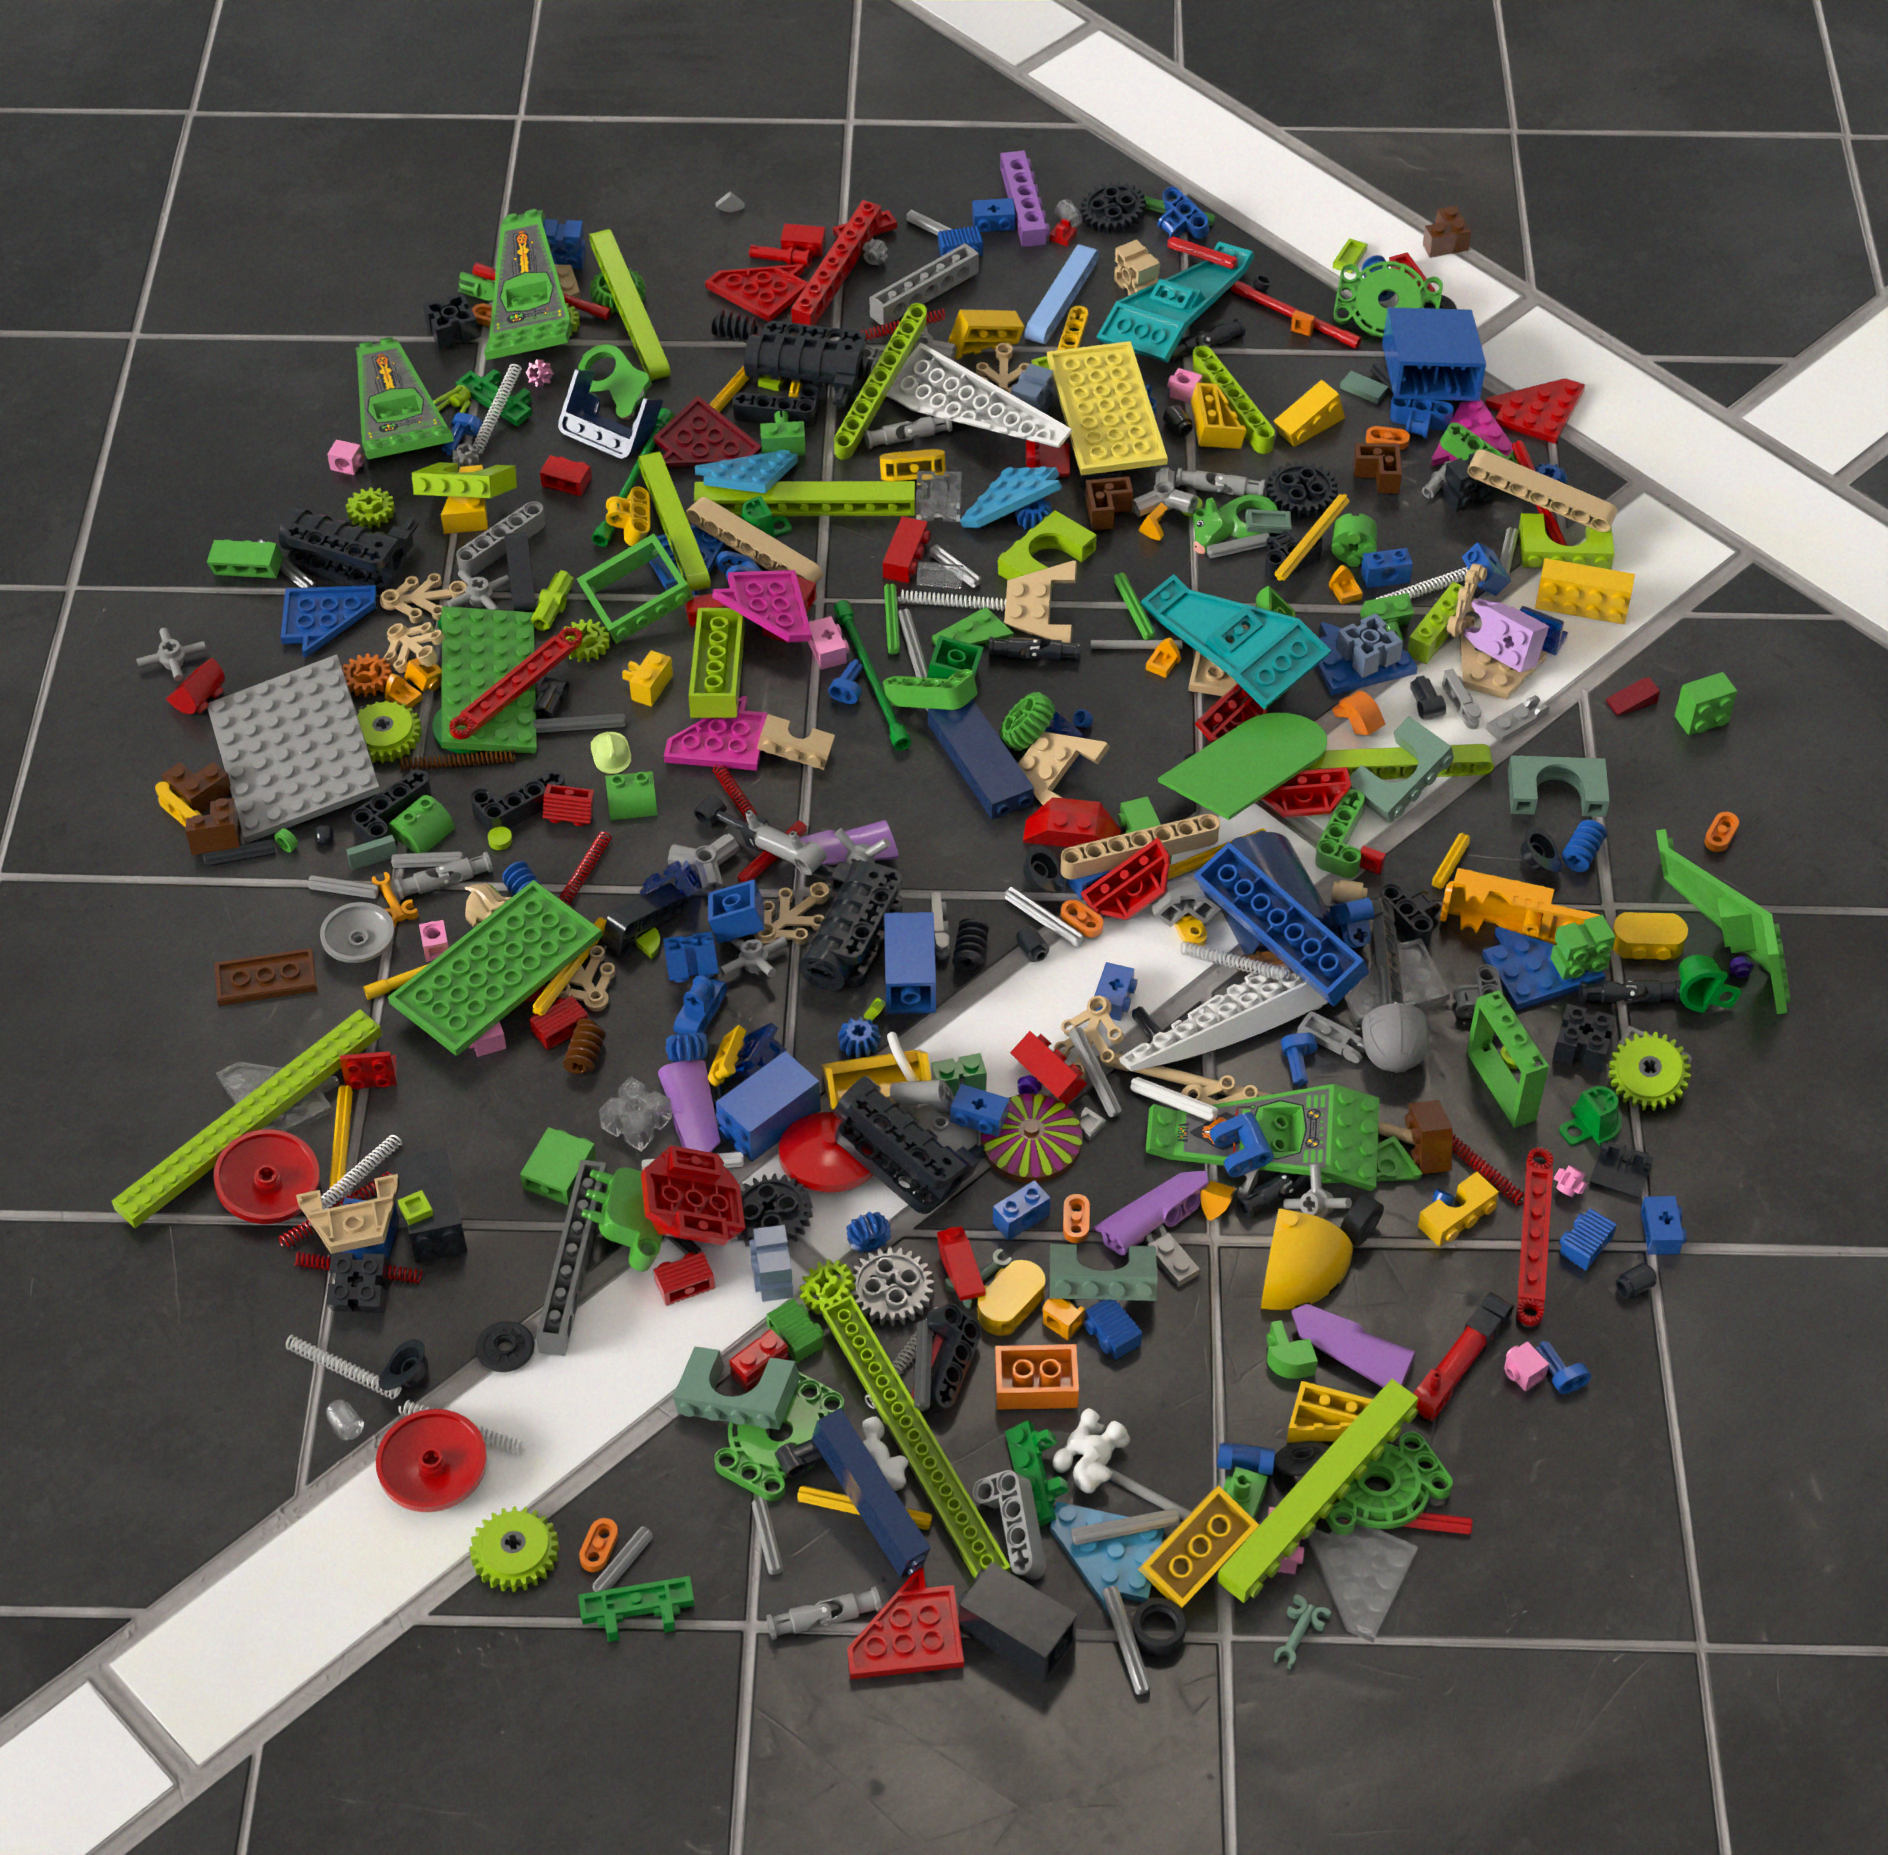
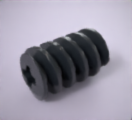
M721 310L719 315H716L713 319L711 333L712 335L718 334L720 337L726 336L728 339L734 338L736 341L742 340V342L747 343L751 334L758 335V325L756 324L755 317L749 322L748 316L745 315L741 321L740 314L737 313L733 319L732 312H729L727 317H725V310Z
M965 918L959 921L952 964L962 972H971L984 963L989 927L983 921L972 918Z

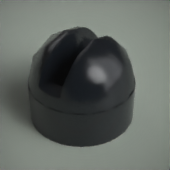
M1258 274L1253 286L1255 290L1263 293L1269 289L1271 280L1265 275Z
M329 826L316 827L314 833L316 842L321 846H327L332 843L334 829Z

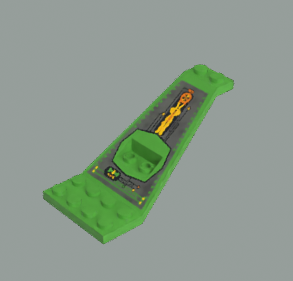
M531 209L522 215L509 214L503 218L501 223L490 334L484 350L486 360L565 344L569 341L573 327L544 230L545 215L543 210Z
M393 337L380 339L381 343L372 344V341L360 343V347L355 348L358 361L362 446L367 459L453 442L452 432L444 422L397 339L393 340Z

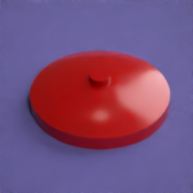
M821 1112L805 1116L791 1124L780 1139L779 1161L783 1171L790 1179L795 1178L798 1185L803 1184L807 1189L819 1192H842L861 1186L874 1176L835 1141V1132L842 1121L834 1115V1112ZM861 1148L865 1154H872L870 1150Z
M256 1130L239 1136L223 1149L214 1168L215 1191L222 1205L234 1216L251 1223L274 1224L297 1216L302 1212V1209L298 1205L296 1195L317 1191L319 1187V1164L314 1152L303 1140L281 1130Z
M427 1409L404 1417L388 1430L381 1440L376 1454V1472L384 1492L396 1504L417 1512L442 1511L461 1503L479 1486L487 1467V1450L479 1429L465 1416L444 1409Z

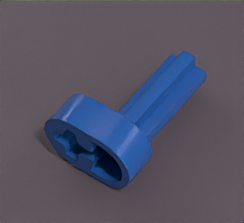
M457 413L451 422V432L454 441L444 443L442 451H445L447 455H451L452 451L456 450L463 434L469 436L478 435L483 424L481 419L475 415Z
M854 659L853 662H850L841 677L833 680L828 688V692L833 699L847 704H855L862 695L861 687L854 682L863 669V665L859 664V660Z
M1309 1032L1287 1035L1281 1039L1283 1054L1288 1056L1293 1084H1298V1087H1301L1303 1084L1308 1083L1303 1055L1312 1054L1317 1050L1316 1038L1313 1033Z
M1542 1341L1540 1346L1535 1348L1549 1363L1548 1370L1553 1375L1552 1383L1560 1394H1567L1580 1389L1591 1380L1592 1375L1583 1363H1577L1566 1368L1550 1342Z

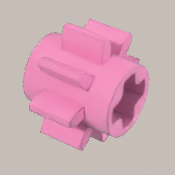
M536 360V364L529 363V368L526 372L529 383H535L538 387H543L544 383L550 384V379L554 374L550 368L551 364L544 363L543 360Z
M1568 1165L1566 1170L1559 1168L1553 1178L1558 1181L1556 1188L1570 1197H1573L1575 1192L1582 1194L1588 1183L1583 1181L1586 1174Z

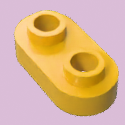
M1187 912L1174 924L1182 941L1185 940L1186 943L1190 942V944L1194 943V946L1196 944L1198 946L1206 944L1207 931L1203 923Z

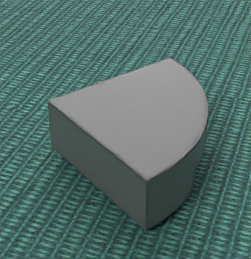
M729 192L716 202V208L725 212H736L745 208V203L732 192Z
M1086 1107L1083 1109L1080 1119L1082 1133L1085 1138L1091 1141L1106 1125L1104 1118Z
M1259 1168L1244 1174L1246 1180L1238 1189V1198H1245L1250 1195L1257 1184Z

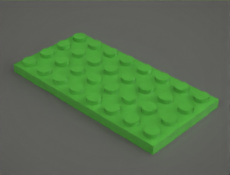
M442 606V633L445 636V639L442 641V748L504 752V750L508 752L509 749L513 752L515 749V753L536 754V728H534L536 713L533 712V707L536 703L535 684L469 738L456 739L452 737L449 727L450 721L460 715L461 711L534 653V624L531 623L533 612ZM458 726V727H456V730L459 729V731H460V730L463 731V729L465 730V728H467V727H466V726Z
M533 880L388 997V1000L392 1006L454 1055L458 1056L602 937V931Z

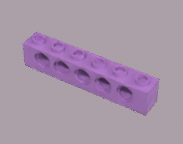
M1025 151L1001 153V173L1008 198H1013L1015 224L1021 246L1046 245V236L1050 235L1049 224H1045L1046 214L1045 210H1041L1042 200L1041 197H1038V185L1034 184L1035 176L1034 172L1031 171L1030 158H1026Z

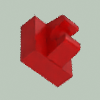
M1062 218L1061 223L1058 222L1051 231L1049 240L1068 247L1077 235V228L1071 227L1070 220Z

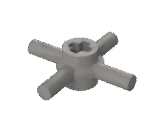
M461 569L458 572V576L466 583L467 587L464 594L447 601L448 607H457L470 601V604L475 607L486 606L490 610H500L491 600L492 591L510 583L507 575L488 583L483 577L472 578L465 569Z
M161 628L159 633L162 642L159 645L158 652L137 658L138 667L160 662L165 668L172 670L175 681H181L183 674L180 667L184 663L185 655L206 650L205 643L202 641L181 646L177 640L171 639L167 628Z
M842 828L834 833L848 850L846 854L847 862L845 863L852 866L860 861L875 863L874 856L891 845L887 838L871 847L864 843L855 845Z
M782 936L763 946L759 940H748L745 942L740 937L736 938L731 943L741 951L739 958L719 968L720 972L725 976L745 967V970L748 972L763 971L769 977H774L777 971L766 961L768 954L786 946L787 940Z
M1310 1164L1311 1189L1301 1199H1285L1283 1203L1285 1209H1301L1303 1213L1322 1219L1330 1214L1333 1209L1350 1208L1352 1205L1350 1198H1334L1330 1192L1322 1189L1320 1164Z

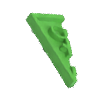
M1395 1136L1378 1144L1376 1181L1421 1179L1422 1172L1414 1164V1161ZM1321 1177L1322 1183H1342L1326 1177Z

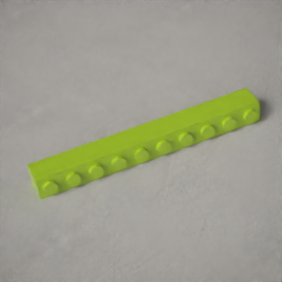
M915 481L777 482L766 493L704 485V482H695L694 503L699 498L706 497L736 516H741L742 507L746 501L762 496L773 516H915Z
M1391 1379L1219 1570L1217 1582L1243 1603L1250 1596L1252 1598L1256 1597L1263 1587L1262 1582L1268 1576L1272 1578L1281 1567L1280 1562L1285 1557L1290 1558L1299 1546L1297 1543L1302 1537L1308 1538L1312 1534L1320 1517L1325 1519L1333 1509L1332 1504L1337 1498L1341 1500L1350 1490L1351 1482L1354 1479L1360 1480L1367 1471V1464L1371 1460H1378L1385 1449L1383 1446L1388 1441L1393 1442L1401 1432L1400 1427L1405 1422L1409 1424L1418 1413L1416 1409L1418 1397L1394 1379Z

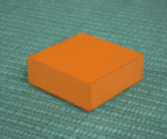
M1295 310L1292 315L1291 331L1311 337L1315 316Z

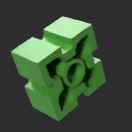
M1603 915L1586 919L1584 924L1577 925L1575 922L1557 927L1555 936L1557 945L1553 946L1550 958L1563 980L1578 978L1585 973V970H1589L1590 973L1600 972L1609 966L1610 951L1613 949L1616 937Z

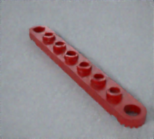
M572 626L570 628L566 627V629L563 628L558 635H554L461 711L460 715L450 721L451 736L456 739H467L580 647L583 641L580 629H577V627L572 628ZM568 636L576 637L575 640L573 639V641H571V639L570 641L569 639L566 640V637ZM458 726H466V727H467V728H465V730L463 729V731H462V730L459 731V729L456 730V727H458Z
M1539 1147L1533 1148L1529 1152L1526 1161L1516 1308L1518 1321L1526 1326L1538 1325L1544 1315L1554 1159L1553 1155H1551L1552 1153L1543 1147L1541 1149ZM1536 1157L1544 1158L1547 1163L1537 1165V1162L1535 1163L1533 1159ZM1531 1308L1537 1312V1315L1531 1318L1530 1316L1527 1317L1523 1310Z

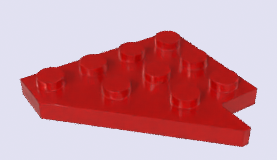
M795 264L718 271L705 281V288L770 322L798 299L808 282L798 277L804 272V265Z
M1564 378L1486 398L1485 405L1486 407L1499 410L1495 420L1500 427L1556 444L1584 392L1585 384Z
M923 1567L916 1570L847 1648L850 1679L964 1667L954 1585L926 1588Z

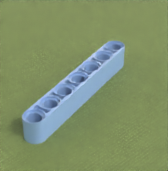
M1080 244L1076 246L1029 320L1025 329V339L1042 344L1048 342L1095 267L1099 256L1098 249Z

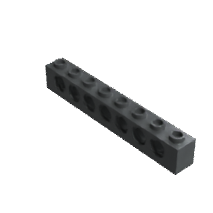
M580 1161L536 1334L539 1353L566 1355L598 1223L582 1217L581 1214L583 1209L601 1213L603 1203L586 1197V1192L588 1189L605 1193L608 1184L590 1177V1172L593 1169L608 1173L605 1162Z

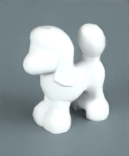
M1089 1408L1083 1411L1079 1426L1068 1437L1067 1445L1058 1450L1054 1455L1053 1468L1059 1473L1067 1472L1072 1465L1073 1456L1076 1454L1084 1455L1075 1465L1073 1477L1075 1484L1080 1490L1091 1494L1101 1483L1110 1480L1112 1473L1105 1465L1110 1460L1112 1451L1115 1448H1123L1129 1444L1130 1436L1127 1434L1126 1428L1117 1421H1112L1104 1434L1099 1435L1103 1432L1104 1425L1097 1422L1100 1416Z
M878 1417L864 1420L862 1424L866 1440L863 1441L864 1445L893 1490L902 1489L906 1485L904 1470L908 1464L907 1458L904 1456L889 1458L887 1446L880 1441L885 1434L883 1423Z

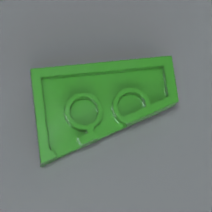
M985 607L933 635L932 643L936 646L939 635L974 645L985 643L988 646L990 636L994 637V639H1009V637L1014 636V633Z

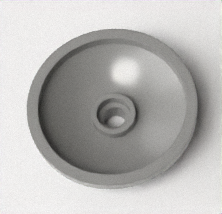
M356 902L343 905L326 917L320 929V939L324 950L331 957L343 962L359 963L381 955L392 943L395 930L393 920L386 910L372 903Z
M927 1104L918 1108L916 1114H912L919 1120L918 1125L924 1130L930 1129L938 1136L937 1141L944 1147L950 1146L954 1151H957L964 1146L969 1150L978 1144L979 1131L951 1123L950 1112L939 1113L931 1104Z

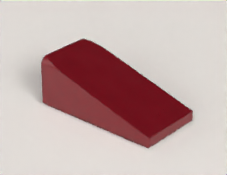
M1646 677L1606 698V702L1615 714L1620 716L1658 703L1660 690L1650 677Z

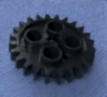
M1111 181L1109 186L1102 183V188L1094 187L1095 192L1088 191V196L1083 197L1084 201L1081 202L1080 208L1082 220L1086 222L1087 227L1091 226L1092 230L1098 228L1099 233L1106 230V233L1109 234L1111 230H1114V233L1117 234L1118 229L1125 232V227L1132 229V223L1139 224V219H1143V214L1146 213L1147 205L1144 193H1141L1140 188L1136 189L1135 185L1129 187L1128 182L1121 185L1120 181H1118L1116 185H1113Z
M1295 461L1292 466L1287 462L1286 468L1279 466L1278 471L1273 470L1272 475H1269L1266 487L1267 497H1270L1269 499L1277 508L1281 507V511H1290L1291 516L1297 513L1298 518L1302 514L1309 518L1310 513H1313L1317 517L1319 511L1324 513L1326 508L1336 499L1338 483L1334 481L1335 476H1329V470L1323 472V466L1315 468V463L1308 466L1306 461L1302 465Z
M776 1173L773 1174L770 1180L767 1179L765 1174L760 1182L753 1178L752 1186L744 1183L745 1191H741L745 1229L737 1236L738 1241L744 1240L745 1246L748 1247L750 1246L749 1240L754 1239L753 1229L785 1225L787 1242L790 1239L797 1242V1233L805 1235L803 1226L809 1227L811 1225L809 1218L813 1217L811 1210L813 1206L809 1193L804 1190L803 1184L797 1185L795 1178L788 1182L786 1175H783L778 1180Z

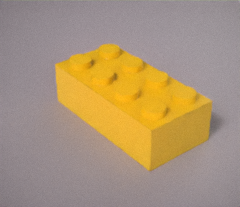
M1544 558L1535 609L1625 625L1635 574Z
M1218 1485L1150 1555L1138 1570L1168 1600L1173 1601L1182 1608L1256 1530L1259 1524Z

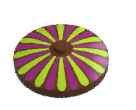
M1020 1094L1009 1097L1008 1116L999 1136L980 1132V1145L982 1144L985 1147L984 1152L986 1156L984 1158L988 1164L1002 1176L1022 1183H1031L1034 1180L1037 1183H1042L1060 1177L1076 1163L1082 1149V1128L1077 1116L1061 1101L1041 1094Z

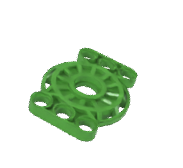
M1394 261L1374 263L1361 272L1357 266L1347 264L1340 273L1334 308V320L1338 324L1345 325L1354 319L1355 323L1365 332L1383 338L1387 308L1382 307L1378 302V297L1382 292L1392 291L1397 294L1399 301L1394 308H1424L1426 303L1431 302L1435 304L1436 309H1439L1443 283L1438 277H1429L1424 282L1414 269ZM1387 266H1394V267H1398V268H1401V269L1398 270V269H1394V268H1387ZM1382 267V269L1376 270V271H1374V272H1372V273L1370 272L1371 270H1373V269H1375V268ZM1352 270L1355 272L1356 277L1349 280L1345 278L1344 273ZM1405 270L1411 273L1415 277V279H1413L1409 274L1405 273ZM1436 283L1439 286V290L1431 292L1428 290L1427 285ZM1343 290H1350L1353 295L1349 299H1344L1340 294ZM1345 309L1348 311L1349 316L1342 319L1338 317L1337 312Z
M799 1371L800 1379L782 1422L792 1427L793 1433L791 1437L785 1441L776 1442L768 1437L767 1429L729 1422L728 1438L730 1448H722L714 1456L715 1468L719 1474L768 1501H777L785 1493V1481L783 1478H786L775 1457L777 1449L786 1443L794 1442L798 1445L812 1439L817 1421L835 1411L825 1407L828 1401H837L840 1404L837 1409L841 1408L844 1412V1398L841 1394ZM807 1388H812L817 1391V1394L812 1398H807L802 1395V1392ZM734 1424L738 1427V1436L736 1437L732 1436ZM724 1457L734 1459V1463L729 1467H724L719 1462ZM748 1469L757 1472V1476L753 1479H745L742 1474ZM770 1482H776L780 1485V1489L776 1492H769L765 1489V1486Z
M1416 1432L1404 1433L1400 1438L1399 1447L1386 1443L1383 1446L1385 1449L1378 1460H1371L1367 1464V1471L1360 1480L1354 1479L1351 1482L1350 1490L1341 1500L1339 1498L1336 1499L1337 1502L1332 1504L1333 1509L1325 1518L1335 1533L1348 1535L1355 1529V1523L1374 1529H1392L1404 1526L1415 1520L1424 1511L1429 1496L1435 1499L1449 1497L1453 1480L1420 1434ZM1414 1442L1419 1448L1409 1449L1405 1446V1443ZM1423 1461L1429 1462L1433 1467L1423 1469L1419 1466V1463ZM1370 1477H1382L1389 1482L1391 1488L1387 1491L1378 1492L1366 1487L1364 1482ZM1440 1481L1445 1483L1447 1487L1445 1489H1437L1432 1483ZM1417 1501L1421 1502V1505L1414 1511L1413 1508ZM1338 1517H1346L1350 1520V1523L1341 1525L1336 1519Z

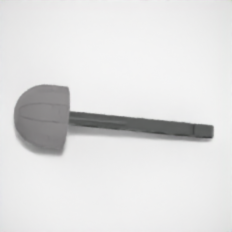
M1380 897L1373 901L1372 905L1374 909L1373 931L1381 1006L1373 1009L1364 1017L1362 1021V1035L1367 1056L1372 1063L1382 1070L1399 1073L1417 1066L1424 1059L1429 1046L1427 1017L1424 1012L1417 1007L1404 1004L1396 927L1394 925V910L1386 897Z

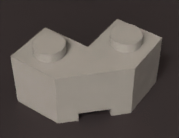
M1196 880L1167 882L1166 893L1151 903L1153 915L1169 927H1172L1187 912L1205 924L1222 909L1218 903L1199 887Z

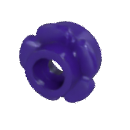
M1740 956L1730 961L1729 971L1732 975L1743 978L1750 974L1754 965L1748 957Z
M1031 1075L1022 1076L1017 1081L1019 1094H1038V1091L1042 1088L1037 1078Z

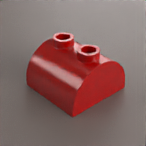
M210 658L190 674L166 700L183 713L193 714L197 711L200 714L209 706L206 700L210 696L215 699L224 691L221 687L225 682L222 668L213 658Z

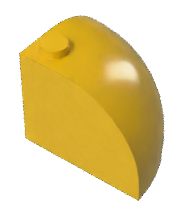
M1279 1208L1266 1271L1261 1308L1269 1310L1295 1309L1296 1305L1308 1302L1312 1304L1327 1296L1332 1288L1341 1283L1351 1263L1353 1247L1345 1232L1333 1223L1320 1217Z

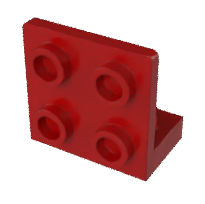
M1026 440V467H1056L1059 473L1058 477H1069V444L1063 443L1060 448Z
M391 1052L340 1056V1064L346 1086L349 1085L352 1089L358 1090L369 1087L397 1085L396 1055H391Z

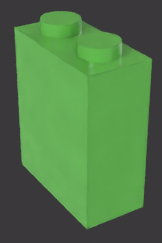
M548 1127L520 1173L522 1188L569 1205L580 1161L596 1160L595 1144L586 1138H578L569 1135L563 1130H555Z

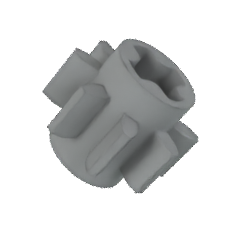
M871 239L862 248L865 251L862 256L869 264H876L878 266L880 262H884L888 257L886 254L888 248H886L885 243L881 240Z
M461 444L457 447V451H452L453 463H458L459 468L479 464L478 449H473L470 444Z

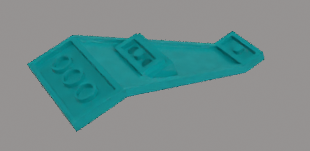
M1218 241L1214 250L1236 257L1238 259L1237 267L1229 269L1205 260L1164 280L1159 279L1157 283L1116 301L1097 335L1098 340L1107 344L1131 341L1135 353L1168 363L1187 327L1246 273L1255 257L1253 251Z
M1174 574L1141 601V605L1159 623L1230 675L1264 710L1331 653V650L1299 618L1190 590ZM1242 625H1247L1249 629H1244ZM1229 638V639H1231L1233 642H1232V643H1229V642L1226 641V639Z

